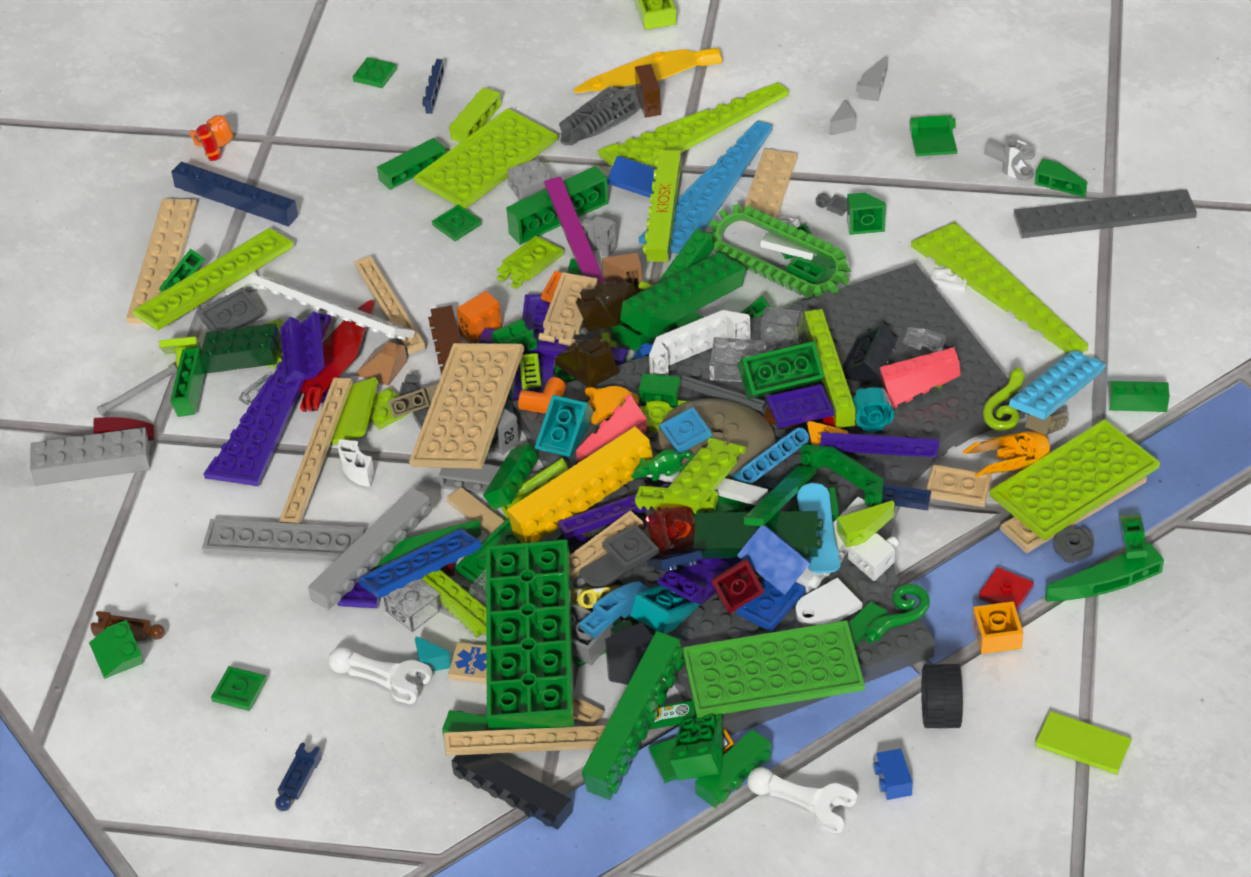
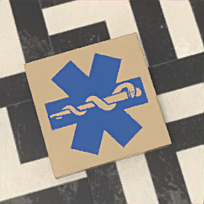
M457 642L448 672L449 679L487 683L486 646Z

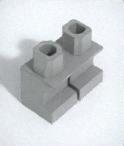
M596 216L593 220L586 218L581 223L583 230L588 231L585 235L592 251L600 250L602 251V256L609 257L617 248L615 221Z

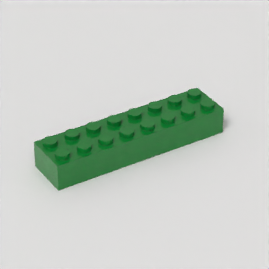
M718 252L623 301L620 320L644 335L650 336L742 287L746 267Z
M656 631L581 771L588 792L611 800L613 794L618 792L622 777L627 775L632 758L637 756L641 741L645 740L648 735V727L651 722L654 723L656 720L658 708L665 703L669 687H673L678 670L681 671L684 666L685 659L683 658V649L679 639Z

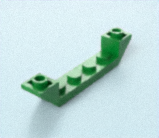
M806 444L801 446L802 464L816 467V469L826 466L864 490V504L869 507L882 504L883 478L834 447Z

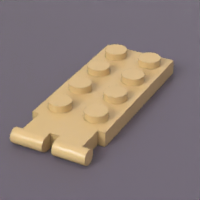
M562 272L543 323L544 333H539L538 340L555 343L556 339H558L559 344L568 346L576 342L574 337L580 334L584 323L576 305V300L578 297L581 299L580 292L582 289H594L595 284H597V278Z

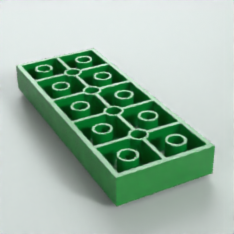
M567 540L486 546L487 723L489 731L575 726L570 552Z

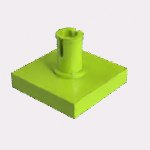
M197 337L159 340V348L164 354H176V368L179 365L182 349L201 348V343Z

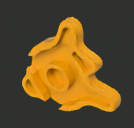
M609 386L601 389L586 388L585 396L590 399L588 404L595 410L590 422L596 425L604 419L611 418L614 415L613 410L617 406L621 408L625 403L624 398L628 394L632 396L638 405L639 396L619 386Z

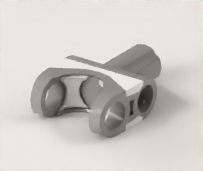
M1013 138L1007 139L1004 142V146L993 141L988 142L984 154L1002 161V171L1004 174L1020 180H1029L1033 177L1034 170L1024 162V160H1031L1035 157V149L1032 146Z

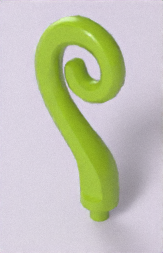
M1016 367L1014 371L1010 372L1007 385L992 395L984 405L983 418L992 429L998 431L1010 430L1019 422L1020 415L1018 410L1009 405L1000 406L996 411L997 418H1002L1004 414L1011 415V418L1006 421L997 420L993 416V410L998 404L1012 397L1021 389L1025 378L1021 368Z

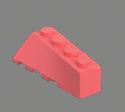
M954 347L880 367L881 381L893 409L897 408L898 404L904 401L907 403L913 400V397L920 393L925 394L929 392L930 388L936 385L941 386L961 376L959 359Z
M628 394L624 398L625 403L621 408L617 406L613 410L614 415L608 421L604 420L600 424L598 432L596 434L592 433L576 450L577 464L633 427L638 428L644 435L646 434V417L631 395Z

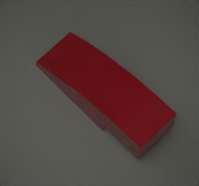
M122 417L94 418V434L145 427L148 441L154 440V424Z

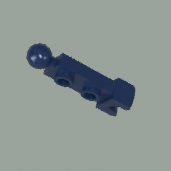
M300 743L295 752V758L277 789L280 796L275 800V807L279 811L290 809L292 804L291 798L299 799L314 769L318 767L322 759V752L318 746L308 753L304 749L305 743Z

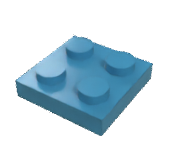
M694 407L659 425L662 433L678 453H682L712 437L710 429Z

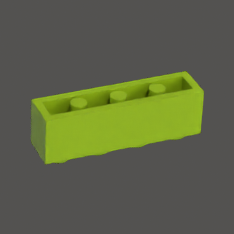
M482 87L465 109L450 124L451 140L462 142L484 126L502 106L500 92Z

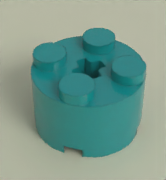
M872 387L867 389L861 388L856 391V395L852 399L855 406V420L862 430L878 432L883 430V426L886 424L890 425L892 423L894 410L885 389Z

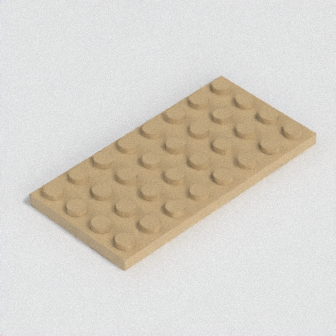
M453 343L409 461L411 467L482 469L524 351L522 344Z

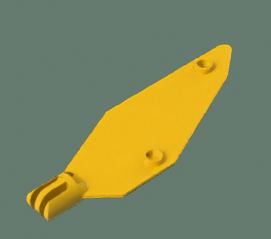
M719 48L703 49L697 52L687 49L656 52L590 78L574 88V93L600 91L609 86L623 87L635 85V67L648 64L652 65L656 79L660 81L697 65L720 64L722 62L721 52Z

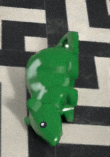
M664 450L651 460L646 461L644 458H641L640 464L635 468L631 477L638 479L647 475H653L651 479L656 481L659 479V474L665 473L667 477L678 471L681 472L692 460L693 455L688 451L678 453L674 450ZM688 458V462L681 466L683 459Z

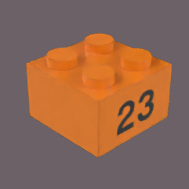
M487 291L457 307L460 335L470 344L479 343L484 328L494 330L502 328L499 301Z

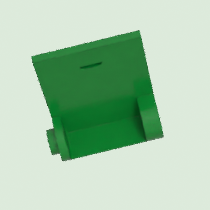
M952 115L911 117L910 134L915 155L957 154L953 136V129L956 128L955 118H952Z

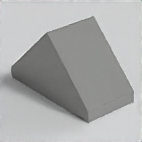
M843 101L830 120V135L855 130L856 116L847 102Z

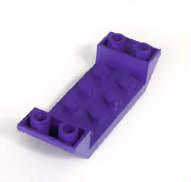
M741 559L697 560L698 564L685 566L679 573L672 570L667 571L658 579V584L691 602L703 605L715 594L711 579L738 564Z

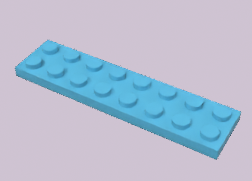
M1071 351L1011 398L1009 406L1045 420L1105 370L1106 364L1100 362L1097 358L1084 356L1079 351Z

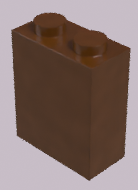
M652 65L636 66V95L644 117L661 115L660 87Z

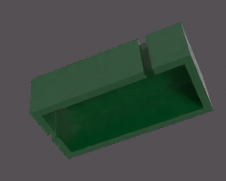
M276 323L228 329L224 333L222 331L207 332L200 359L207 373L277 364L281 348V335Z

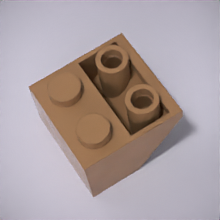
M638 253L602 258L603 278L605 281L615 280L616 283L626 281L632 283L635 286L632 295H636L641 291L638 288L640 282H642V269Z

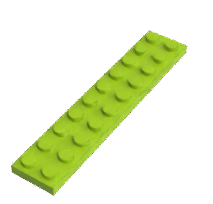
M269 227L133 310L134 316L158 331L294 247L293 241Z

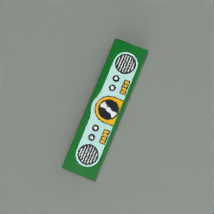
M693 700L660 706L657 710V718L654 723L651 722L648 730L679 725L681 720L696 718Z

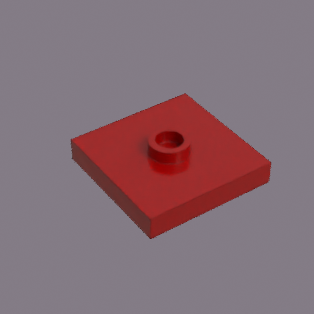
M997 567L980 591L979 598L991 604L1014 601L1016 611H1018L1034 587V582Z

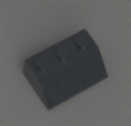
M884 325L856 338L842 366L846 379L867 384L873 380L877 381L881 377L880 367L888 364V359L895 350L894 346L897 342V339Z
M642 622L605 639L609 681L626 685L630 682L653 638Z

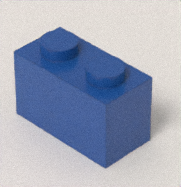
M902 749L876 753V762H873V770L875 775H879V789L885 793L886 799L912 796L913 782Z

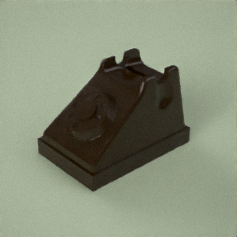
M614 280L595 284L594 289H582L580 292L581 299L577 298L576 305L585 322L584 327L589 332L618 326L621 318L622 303L632 297L635 286L627 281L616 283Z
M598 335L589 341L582 339L573 342L567 346L566 351L558 354L557 358H555L556 366L588 388L619 374V367L615 364L610 343L607 341L603 343L602 338Z

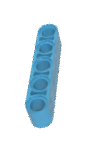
M803 428L791 431L734 472L731 479L745 484L753 483L802 445L806 444L809 439L808 433Z

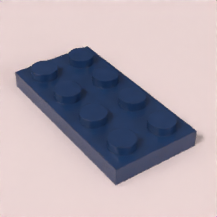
M681 550L650 558L647 560L648 567L658 571H671L678 569L677 565L691 566L698 564L697 560L703 558L700 550Z

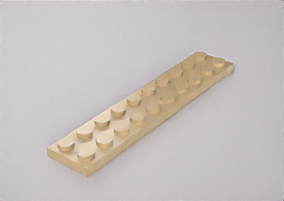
M162 199L126 317L127 323H145L134 316L133 310L162 293L158 290L159 287L182 260L197 208L196 199Z

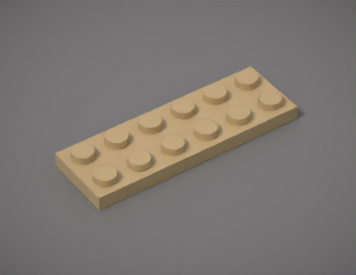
M772 149L763 150L743 211H745L748 205L754 210L761 211L763 215L765 213L770 215L772 219L773 217L778 219L798 159V153Z

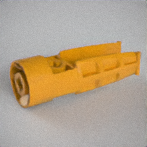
M1029 430L995 437L980 443L976 441L963 450L964 454L998 449L997 459L1005 460L986 466L975 474L977 478L982 474L1004 473L1006 471L1024 469L1049 454L1050 445L1044 434Z

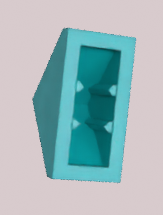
M418 636L415 638L419 662L428 665L432 672L450 668L452 662L451 652Z

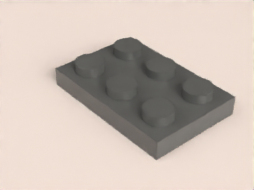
M244 287L199 310L197 316L210 332L222 331L224 333L228 329L247 326L263 317L264 312Z

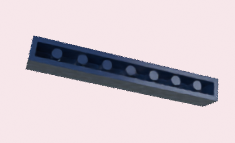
M182 161L171 171L174 187L288 227L298 217L296 201Z

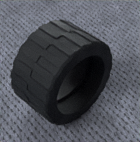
M959 664L923 665L921 702L922 719L925 728L961 727L963 717V685Z

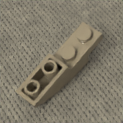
M438 383L388 400L393 418L429 407Z

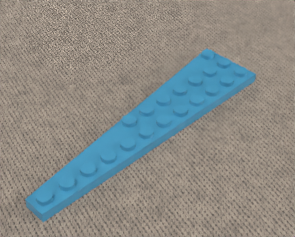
M756 121L736 141V144L726 151L723 157L717 159V163L714 166H710L678 198L670 252L678 254L696 229L706 230L772 132V124ZM645 232L639 237V243L641 244L647 243L645 242Z

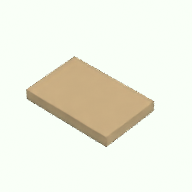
M933 465L926 490L931 491V499L985 507L992 474H982L976 478L975 474L978 472Z

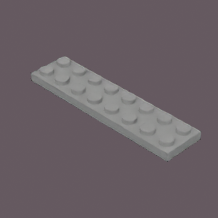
M210 519L202 551L204 554L335 561L365 533V528Z

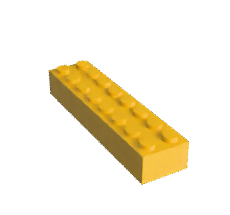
M633 427L507 509L514 536L521 543L539 542L559 528L558 521L585 512L597 502L602 501L606 496L632 481L634 478L631 475L640 464V459L644 458L646 461L653 459L649 439L638 428Z

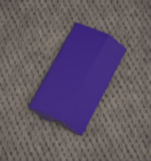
M315 311L303 322L290 317L280 327L285 382L313 379L324 368L320 314Z

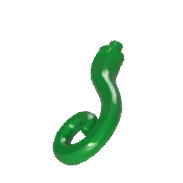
M914 584L901 585L895 589L892 601L896 607L909 610L915 606L916 601L914 598L908 600L901 598L906 594L916 596L919 599V604L909 612L878 618L866 629L867 636L865 640L868 643L879 641L888 630L909 624L924 616L930 605L927 591L923 587Z

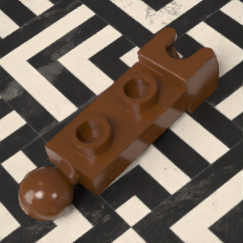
M97 611L98 623H91V631L94 636L100 634L107 627L127 620L135 640L145 641L147 635H150L152 639L159 640L165 635V628L160 624L151 626L150 620L111 615L110 612Z

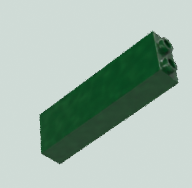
M818 511L777 512L765 524L804 557H818V551L822 549V537H819V531H823V519H819ZM749 512L696 513L693 549L700 550L702 558H739L737 554L760 526L744 525V517Z

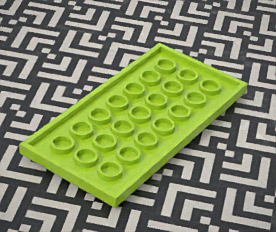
M507 108L415 175L414 182L452 204L460 205L467 209L507 179L508 169L531 161L558 140V134Z
M1104 419L991 489L989 496L1045 541L1160 468V462Z

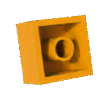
M1014 601L973 607L972 625L981 654L1022 649L1023 630Z

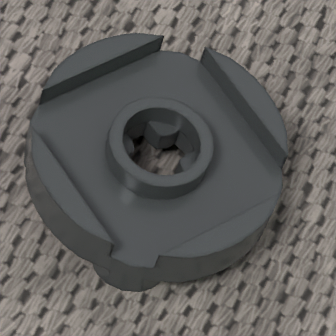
M1067 526L1056 533L1053 543L1055 552L1067 563L1088 558L1093 554L1094 538L1088 530L1084 528L1082 530L1075 529L1076 526ZM1070 542L1078 543V544H1077V545H1071Z

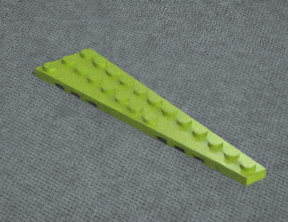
M778 82L757 91L750 92L744 98H734L731 100V103L726 105L718 104L715 109L710 111L708 109L702 110L667 125L657 127L654 132L641 133V137L635 139L631 137L626 139L625 143L619 145L615 143L599 149L598 156L612 167L617 156L655 167V159L659 157L660 150H680L682 153L789 96V90Z
M956 222L911 241L913 249L927 258L931 257L934 259L935 264L938 266L942 265L945 268H949L952 274H958V277L961 280L965 279L967 285L1004 311L1013 313L1017 320H1023L1029 324V328L1033 331L1038 330L1041 332L1045 339L1067 354L1071 351H1079L1081 353L1088 351V344Z

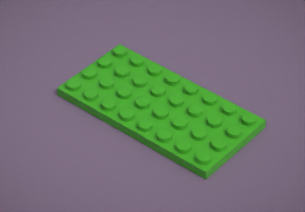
M847 620L682 647L697 718H702L708 714H726L865 691L863 676Z

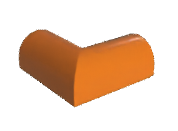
M552 377L547 381L543 393L521 390L518 408L546 414L552 395L563 397L566 390L565 382L560 378Z

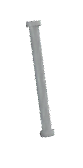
M173 363L168 365L167 369L104 406H98L99 414L102 417L107 415L106 412L169 375L177 374L176 366Z

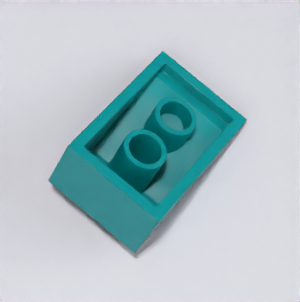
M552 395L534 448L571 458L588 429L594 410L586 402Z
M659 585L636 595L630 616L635 618L638 623L642 622L644 625L652 628L654 632L658 631L666 634L675 630L700 604L691 602L666 587Z

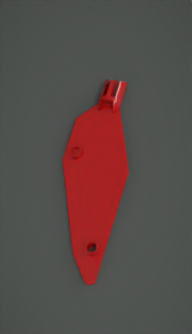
M367 301L358 310L371 314L374 301ZM344 320L322 343L324 368L313 379H306L301 388V392L304 394L300 404L302 412H307V410L309 412L318 411L323 394L330 387L333 378H338L357 357L366 327L358 326L354 321L348 322Z

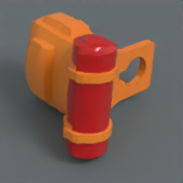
M215 115L208 119L206 124L200 125L196 130L189 131L194 144L204 148L205 155L209 161L218 160L221 157L220 147H224L233 138L230 125L222 115Z

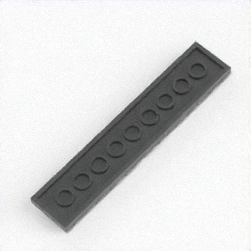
M1185 189L1014 210L1013 216L1021 238L1196 218L1197 211L1188 190Z

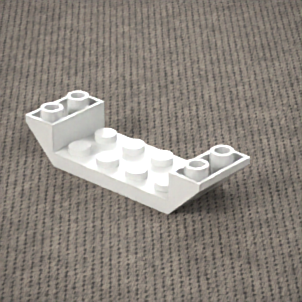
M721 310L656 337L649 354L650 374L669 376V365L725 342L734 351L749 345L750 316L748 314Z

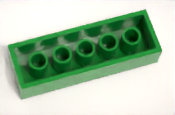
M596 166L563 181L578 218L609 204L607 177ZM546 189L506 207L509 234L519 245L528 242L535 236L543 235L561 226Z

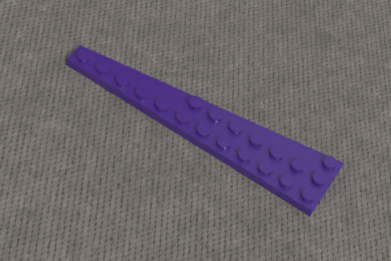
M319 313L323 340L331 322V316ZM283 361L277 364L276 371L273 375L269 376L246 413L243 414L240 424L236 430L233 429L228 442L222 445L219 455L214 457L203 473L205 479L252 486L260 485L305 381L285 382Z

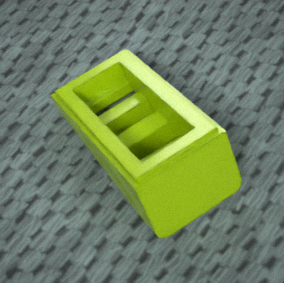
M538 353L522 355L520 360L522 389L541 388ZM535 364V366L524 367V365ZM536 375V377L525 378V376ZM528 381H537V383L526 384Z

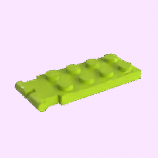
M710 437L707 447H702L663 493L664 500L700 509L737 464V457L740 453L745 454L746 447L734 443L727 445L726 441Z

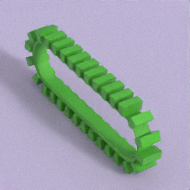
M740 204L732 205L734 213L730 215L727 214L725 209H722L718 212L722 218L721 222L719 223L712 219L709 224L713 232L707 233L712 235L714 251L716 253L724 254L726 257L746 267V270L750 269L752 273L759 274L765 279L767 277L773 283L776 281L782 287L785 285L786 289L794 290L799 295L803 294L807 299H811L813 293L816 297L825 294L824 292L828 290L831 293H836L839 291L836 286L838 282L845 286L849 282L846 272H851V267L839 247L835 249L833 244L825 243L820 238L816 239L812 234L807 235L801 229L798 231L796 227L789 226L783 221L780 222L779 219L774 217L772 219L768 214L764 213L763 215L761 211L754 210L748 205L745 211H743ZM734 222H749L835 262V273L824 283H809L724 243L722 240L723 233Z

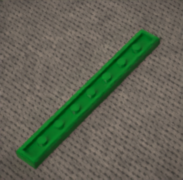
M797 466L744 517V525L764 526L817 473L816 467Z

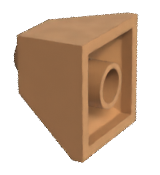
M388 341L377 347L356 372L357 376L366 379L375 377L379 383L389 386L407 363L405 346Z

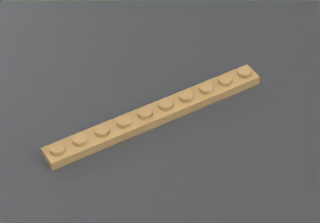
M333 378L281 514L280 523L301 524L353 384L351 378Z

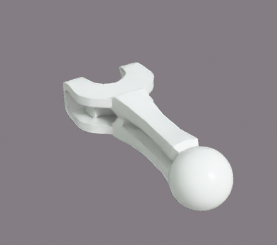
M345 647L334 649L328 659L329 666L333 671L341 674L348 672L351 676H359L375 681L391 690L392 697L395 700L407 704H413L418 698V689L414 684H427L433 676L432 670L428 665L415 660H408L400 664L376 661L356 652L352 653L351 650Z
M764 767L753 769L747 778L748 787L753 793L757 795L769 793L770 796L794 802L815 815L816 823L821 829L837 834L842 832L844 822L832 810L839 805L851 807L858 798L853 789L838 783L829 784L822 789L809 788L783 780L773 775L769 769Z

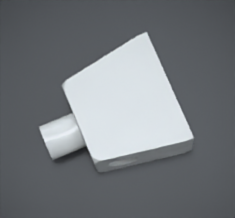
M875 533L866 542L848 547V559L875 581L894 563L895 548L899 544L893 536L884 540Z

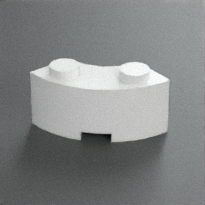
M339 439L338 451L344 474L351 481L361 486L370 487L374 475L372 457L366 456L359 451L358 441Z

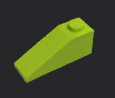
M892 500L837 517V533L845 547L857 546L866 542L894 517V501Z

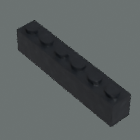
M488 754L456 755L451 760L453 774L457 778L464 779L474 787L487 791L492 797L499 798L509 806L524 811L527 816L537 818L548 827L551 826L558 830L573 812L571 798Z

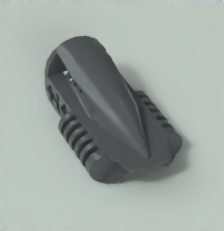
M607 87L559 123L561 129L560 142L564 145L572 146L578 141L599 135L626 121L639 110V104L634 93L629 89L619 90L617 87Z

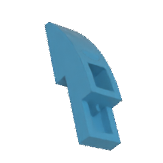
M637 581L615 589L592 605L594 611L579 623L580 629L595 639L620 616L623 618L628 617L631 614L636 595L649 590V588Z

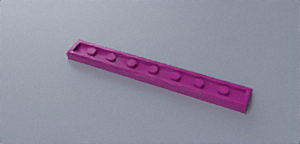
M561 176L545 180L544 186L581 275L597 278V284L605 282Z

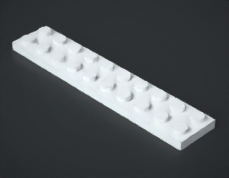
M252 275L251 282L256 283L260 289H269L271 293L277 295L283 294L285 295L284 298L294 301L296 299L299 301L298 303L306 306L312 305L313 309L325 310L327 314L332 316H341L342 320L354 321L358 326L370 327L371 331L383 332L385 336L390 338L396 337L403 340L406 337L414 338L415 331L281 280Z

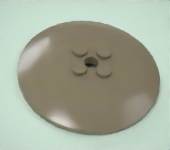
M708 398L684 403L670 411L661 422L662 424L694 407L712 433L711 438L726 441L727 445L734 443L745 446V454L740 453L737 457V464L725 477L732 480L731 477L734 472L775 443L773 429L760 413L744 404L726 399ZM659 428L658 442L661 451L674 450ZM709 438L686 451L692 453L694 457L702 447H707ZM684 458L681 462V466L686 464L689 459Z

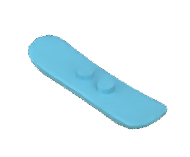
M810 483L803 485L797 495L799 511H818L819 519H823V531H819V537H822V549H819L818 557H806L811 562L808 569L816 574L836 572L839 570L841 563L833 528L830 494L822 484Z

